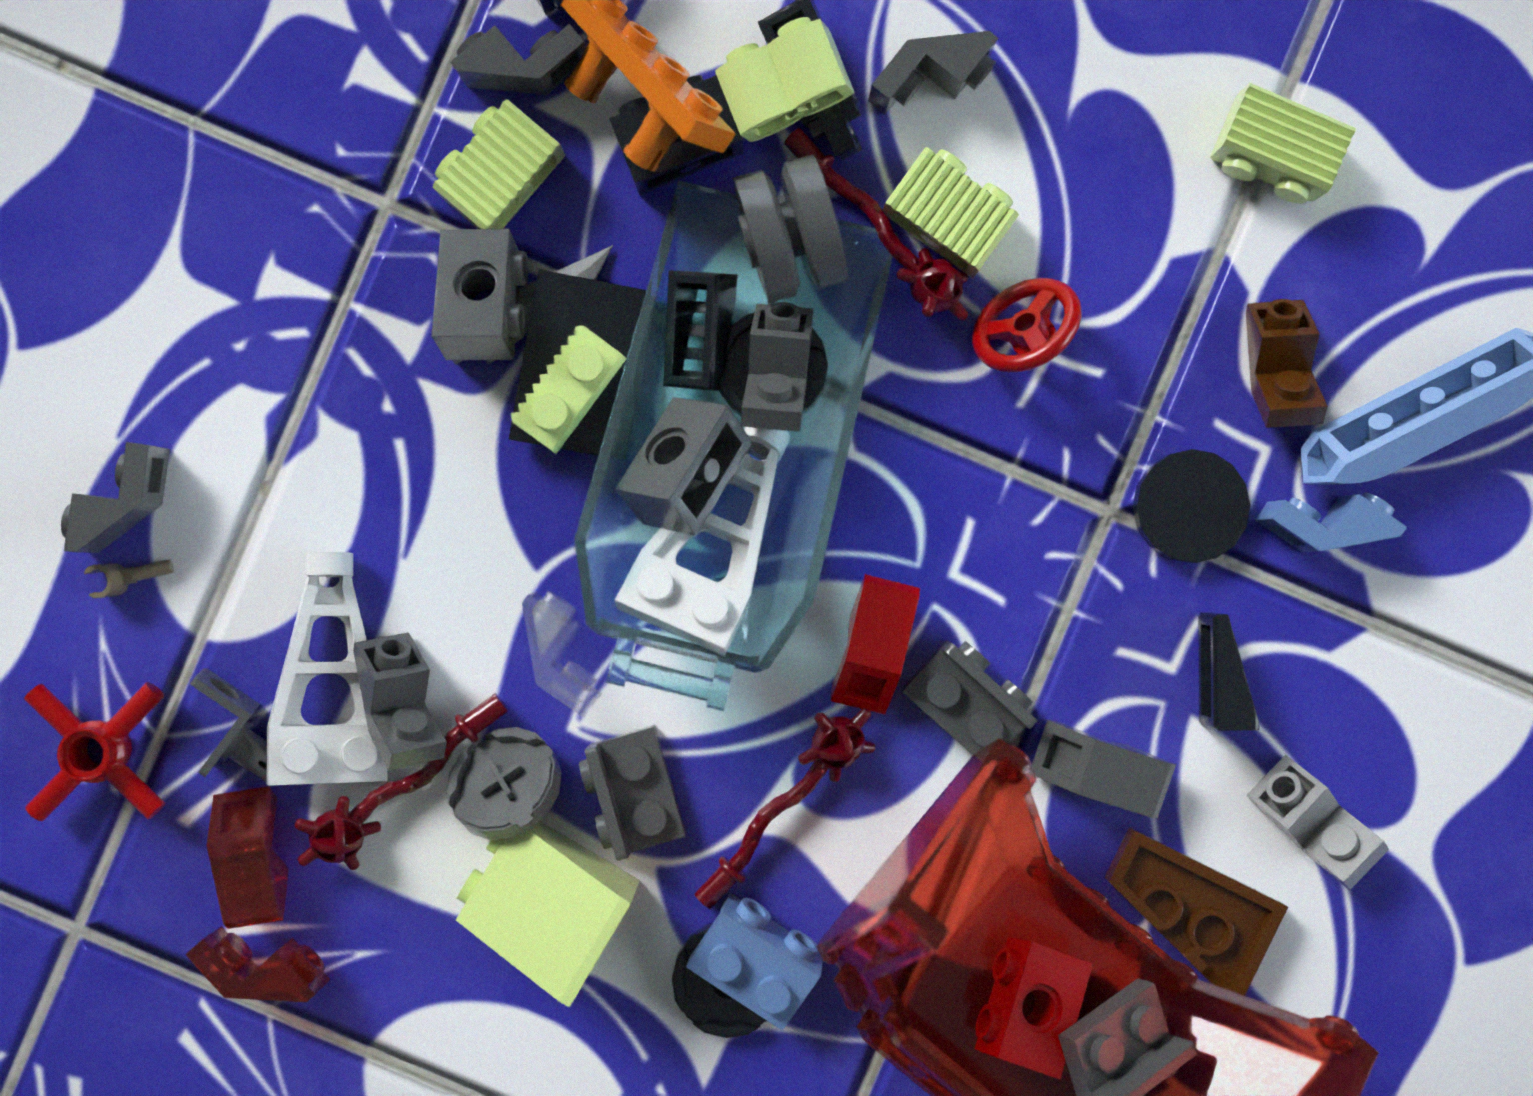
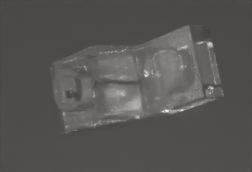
M549 590L544 597L538 593H530L522 602L536 685L584 718L602 696V693L593 687L597 679L572 661H568L565 667L557 662L582 626L581 623L572 618L576 608Z

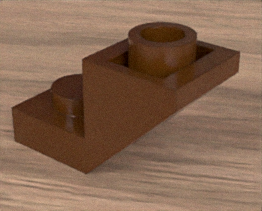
M1277 299L1272 302L1247 303L1246 326L1251 393L1265 427L1323 424L1328 406L1311 371L1320 333L1304 300Z

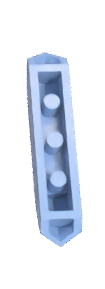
M1516 327L1314 430L1301 447L1303 483L1311 485L1353 484L1384 477L1518 409L1533 398V333Z

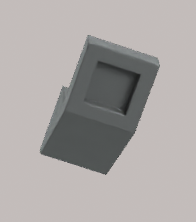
M569 24L559 33L556 30H552L539 38L530 50L531 56L524 61L494 25L485 34L480 31L469 36L459 46L457 50L458 56L450 63L468 88L548 95L571 75L582 57L586 45Z
M990 31L909 39L871 85L868 102L885 115L896 101L905 106L925 80L919 72H922L954 99L958 97L966 85L976 90L996 64L990 58V55L998 37Z
M788 302L756 303L750 332L749 374L742 404V427L800 432L806 396L814 308L797 307Z
M126 442L125 454L119 457L115 468V482L117 487L120 488L118 499L72 493L71 503L65 508L61 519V533L65 538L64 551L99 553L159 508L163 503L170 449Z
M409 632L355 642L353 653L368 731L388 770L391 771L444 758L446 740L425 704L430 669Z
M1047 720L1029 773L1075 794L1150 818H1158L1176 764L1130 745L1108 742L1061 722Z

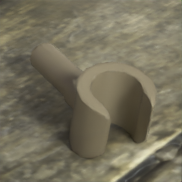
M170 559L126 568L117 563L94 564L87 567L84 574L103 572L106 575V588L102 592L90 593L89 596L93 598H107L122 595L128 589L129 584L137 583L139 580L174 573V567Z

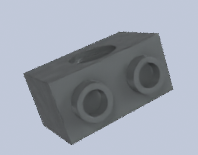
M510 229L440 230L432 338L446 360H514L515 340L522 339L525 333L524 308L521 303H518L519 286L527 285L529 268L527 254L525 251H519ZM494 290L486 299L480 301L473 300L481 291Z
M673 397L615 490L643 525L657 528L662 527L666 530L697 536L753 442L728 405Z

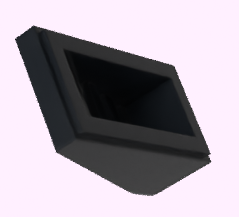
M669 270L663 386L719 391L736 300L738 274ZM698 290H707L706 302L696 301ZM704 313L705 325L692 324L693 314ZM689 336L704 337V348L687 347ZM685 359L703 360L702 371L683 370Z
M1200 612V615H1198L1199 722L1201 725L1217 731L1259 730L1258 716L1229 615Z

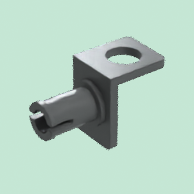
M203 668L190 684L239 718L198 773L206 777L219 759L225 762L227 758H230L265 781L267 785V740L250 730L249 728L252 723L248 721L260 704L211 670Z

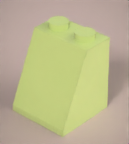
M540 821L531 830L511 839L490 840L486 850L495 855L484 873L477 869L472 871L456 899L465 903L456 921L552 997L570 1007L631 905L640 880Z

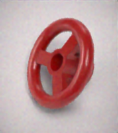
M1034 278L1011 285L993 297L977 317L972 332V344L977 357L989 368L1001 372H1023L1044 365L1058 356L1075 337L1082 318L1080 299L1070 286L1055 279ZM1036 296L1027 309L1019 311L1012 318L996 320L1012 304L1024 298ZM1059 300L1064 307V318L1060 328L1056 331L1049 318L1052 306ZM1000 339L1010 342L1017 355H1005L995 351L989 340Z

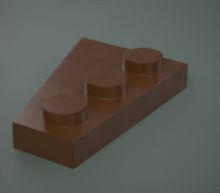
M1129 827L1104 878L1233 1006L1239 1009L1288 906Z

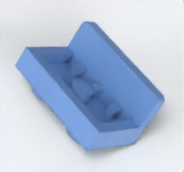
M729 894L722 905L720 914L689 957L686 967L783 1031L821 977L824 956L819 951L818 945L808 935L796 929H792L789 932L771 920L770 913L758 902L750 898H743L741 900L737 896Z

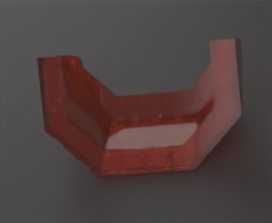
M1001 738L987 745L968 760L816 946L823 961L831 965L836 964L839 970L833 981L847 1009L854 1012L859 1011L862 1016L857 1025L862 1039L930 1096H1076L1066 1062L1061 1079L1059 1080L974 1049L978 1038L975 1030L976 1021L983 1006L988 1004L995 981L992 974L993 964L1000 949L1005 947L1007 937L1032 941L1093 964L1077 1021L1137 978L1155 983L1169 1034L1192 1041L1196 1055L1182 1065L1175 1075L1160 1082L1144 1096H1360L1379 1054L1375 1048L1359 1036L1358 1030L1350 1022L1340 1017L1328 1015L1324 1018L1314 1017L1309 1019L1198 980V976L1192 968L1172 959L1154 944L1152 936L1146 930L1137 925L1130 924L1113 910L1105 896L1094 889L1084 886L1067 872L1064 863L1051 852L1031 792L1037 779L1036 773L1031 766V761L1023 751L1008 745ZM1032 992L1023 1001L1022 1011L1025 1018L1031 1014L1034 1008Z

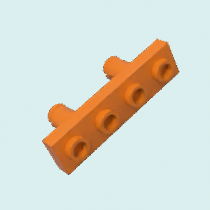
M621 0L562 1L560 5L587 33V39L589 40V44L571 75L564 81L567 89L584 101L588 100L594 104L599 99L598 96L611 75L618 68L649 102L650 111L631 142L624 148V153L632 162L643 169L655 172L659 167L660 161L678 136L684 141L724 153L736 133L719 116L722 107L712 97L701 90L693 88L686 81L690 76L689 72L680 63L667 55L661 54L655 48L658 39L649 30L636 22L630 21L625 16L628 8Z

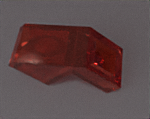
M269 786L213 795L206 846L222 921L227 929L284 920L289 868L272 848L277 797Z
M222 926L203 938L185 954L224 998L308 1002L331 980L323 972L325 966L319 955L307 945L302 944L300 946L294 938L284 944L259 967L252 960L253 954L247 943L238 935L228 933Z

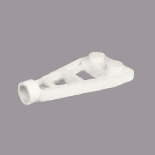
M744 428L753 443L728 484L753 494L754 499L747 519L740 526L710 513L698 532H707L730 543L732 556L727 576L723 580L715 582L676 564L677 554L694 535L666 530L661 527L641 549L615 599L616 609L725 656L750 605L777 464L790 441L789 433L784 430ZM749 454L758 459H761V461L753 459Z
M308 552L306 553V576L308 577L267 725V785L387 781V766L368 731L353 653L355 642L367 640L352 581L353 553ZM319 577H339V583L334 587H325L320 584ZM335 616L344 623L348 654L343 661L316 662L310 658L309 646L312 626L319 617ZM334 673L342 676L348 682L355 707L354 715L349 722L345 724L311 725L304 721L301 715V706L306 687L312 678L319 674Z

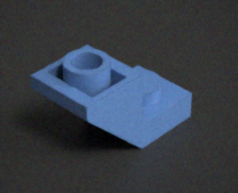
M1364 492L1362 496L1360 494L1339 496L1321 523L1318 522L1321 514L1312 506L1296 498H1291L1289 502L1287 500L1268 501L1255 519V521L1301 552H1321L1401 537L1407 526L1391 516L1395 510L1390 504L1367 492Z

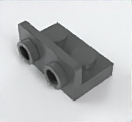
M946 640L901 691L981 764L988 768L1025 726L1031 729L1038 721L1027 711L1033 701L1008 679L1000 687L984 671L991 663L968 642L964 641L957 648L953 643Z
M655 725L588 745L585 749L586 759L579 761V768L587 793L592 794L596 792L603 814L595 816V822L604 849L613 847L616 860L620 861L629 858L631 852L686 837V829Z
M1138 978L1058 1035L1076 1096H1144L1160 1082L1175 1075L1182 1065L1196 1055L1192 1041L1169 1034L1155 983Z

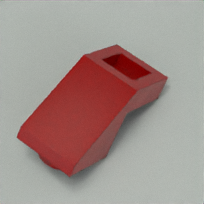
M867 574L864 575L850 614L847 646L832 684L830 701L886 714L902 674L920 597V588Z

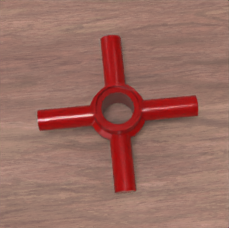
M146 682L108 722L92 720L83 723L43 683L30 690L24 697V700L63 739L57 750V760L61 770L25 806L27 813L34 819L42 822L82 781L99 783L107 780L147 820L155 816L166 803L126 764L132 752V744L128 734L164 698L163 692L154 684ZM91 738L98 741L103 749V759L100 765L94 763L88 755L87 746Z

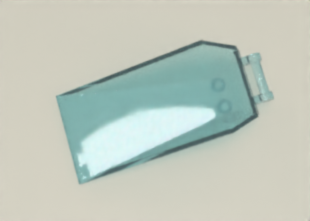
M678 180L575 535V547L586 625L597 635L617 639L609 667L607 683L625 687L626 682L704 700L707 701V708L724 711L734 668L754 673L769 669L814 602L893 257L880 241L875 228L836 219L847 265V282L817 289L810 282L801 257L795 258L800 280L797 296L778 302L792 303L797 307L814 308L812 328L823 341L828 361L826 385L815 406L803 414L800 432L787 431L790 435V441L777 464L750 605L725 656H722L620 611L615 606V599L641 549L660 529L643 525L615 490L616 486L673 397L728 405L719 391L663 386L669 270L738 274L737 293L731 325L745 315L754 313L756 303L768 304L757 269L752 270L738 222V216H741L736 194ZM698 290L696 301L706 302L707 290ZM694 313L692 324L705 325V314ZM689 336L687 347L704 348V337ZM685 359L683 370L702 371L703 360ZM730 408V410L732 411V413L734 414V416L736 417V419L738 420V422H739L740 425H741V418H742V416H740L739 414L735 413V412ZM749 454L753 459L761 461V459H758ZM728 484L711 513L741 526L747 519L754 499L753 494ZM700 532L697 536H693L676 556V564L712 581L719 582L728 574L732 547L729 542L707 532ZM639 644L717 663L714 677L710 678L632 659L635 646Z

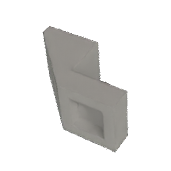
M1287 755L1247 794L1248 798L1306 855L1348 890H1351L1389 850L1383 839L1338 804L1328 787Z

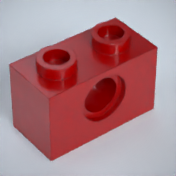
M1007 937L1005 947L1000 949L993 964L992 974L995 981L988 1004L983 1006L976 1021L975 1030L978 1038L974 1049L1060 1080L1066 1060L1058 1035L1077 1022L1093 964L1032 941ZM1032 992L1034 1008L1031 1014L1025 1018L1022 1011L1023 1001Z

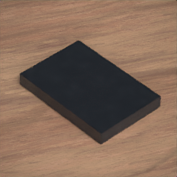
M539 269L513 413L519 412V403L526 402L525 394L534 393L532 384L541 383L540 375L548 374L547 365L554 364V355H560L561 346L568 345V336L574 335L575 327L584 325L627 359L561 449L622 460L652 291ZM511 422L509 440L544 446Z

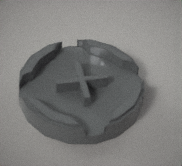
M519 727L496 729L485 734L486 740L480 742L476 747L470 744L460 753L449 772L446 789L449 806L453 809L454 816L471 834L488 840L511 839L531 830L550 812L559 795L562 772L556 754L537 733Z

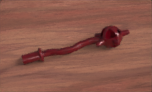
M801 128L794 130L785 139V146L797 159L813 154L821 169L826 186L854 203L855 206L868 216L876 229L880 241L891 256L905 267L897 271V278L910 284V293L916 302L921 303L922 314L925 317H930L934 312L949 310L960 321L965 320L968 317V312L959 299L963 293V283L968 281L967 273L959 272L944 259L934 260L927 248L921 249L918 252L919 258L916 257L898 239L888 217L878 202L831 168L834 163V156L831 154L824 155Z
M496 693L465 716L461 714L455 715L457 725L444 736L446 740L444 758L429 761L421 770L403 779L389 781L369 792L367 797L350 812V799L346 796H341L334 810L325 812L317 817L315 821L302 818L297 819L295 828L309 834L310 847L298 857V863L301 866H306L317 858L329 863H341L344 861L350 870H356L360 866L356 854L362 847L364 837L381 831L379 821L364 823L378 806L396 796L412 793L429 784L443 770L456 746L468 738L473 743L477 742L478 733L508 712L507 707Z
M861 709L852 719L844 716L828 718L822 712L815 715L814 719L819 727L813 735L812 747L798 756L800 764L806 765L813 762L803 779L788 792L775 797L758 811L748 826L737 853L731 859L723 856L719 858L720 866L694 893L695 897L706 908L712 909L736 882L743 883L745 881V875L742 870L751 861L764 830L774 818L783 811L800 803L814 791L828 769L830 781L838 782L842 769L849 768L861 753H873L875 751V744L865 740L861 729L871 717L868 709Z

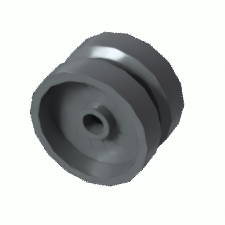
M813 154L784 163L781 171V182L785 202L779 203L773 182L762 169L733 177V184L741 216H738V222L752 270L757 269L768 304L797 296L800 286L795 260L797 257H801L807 276L817 289L844 283L848 280L847 265L836 217L821 169Z

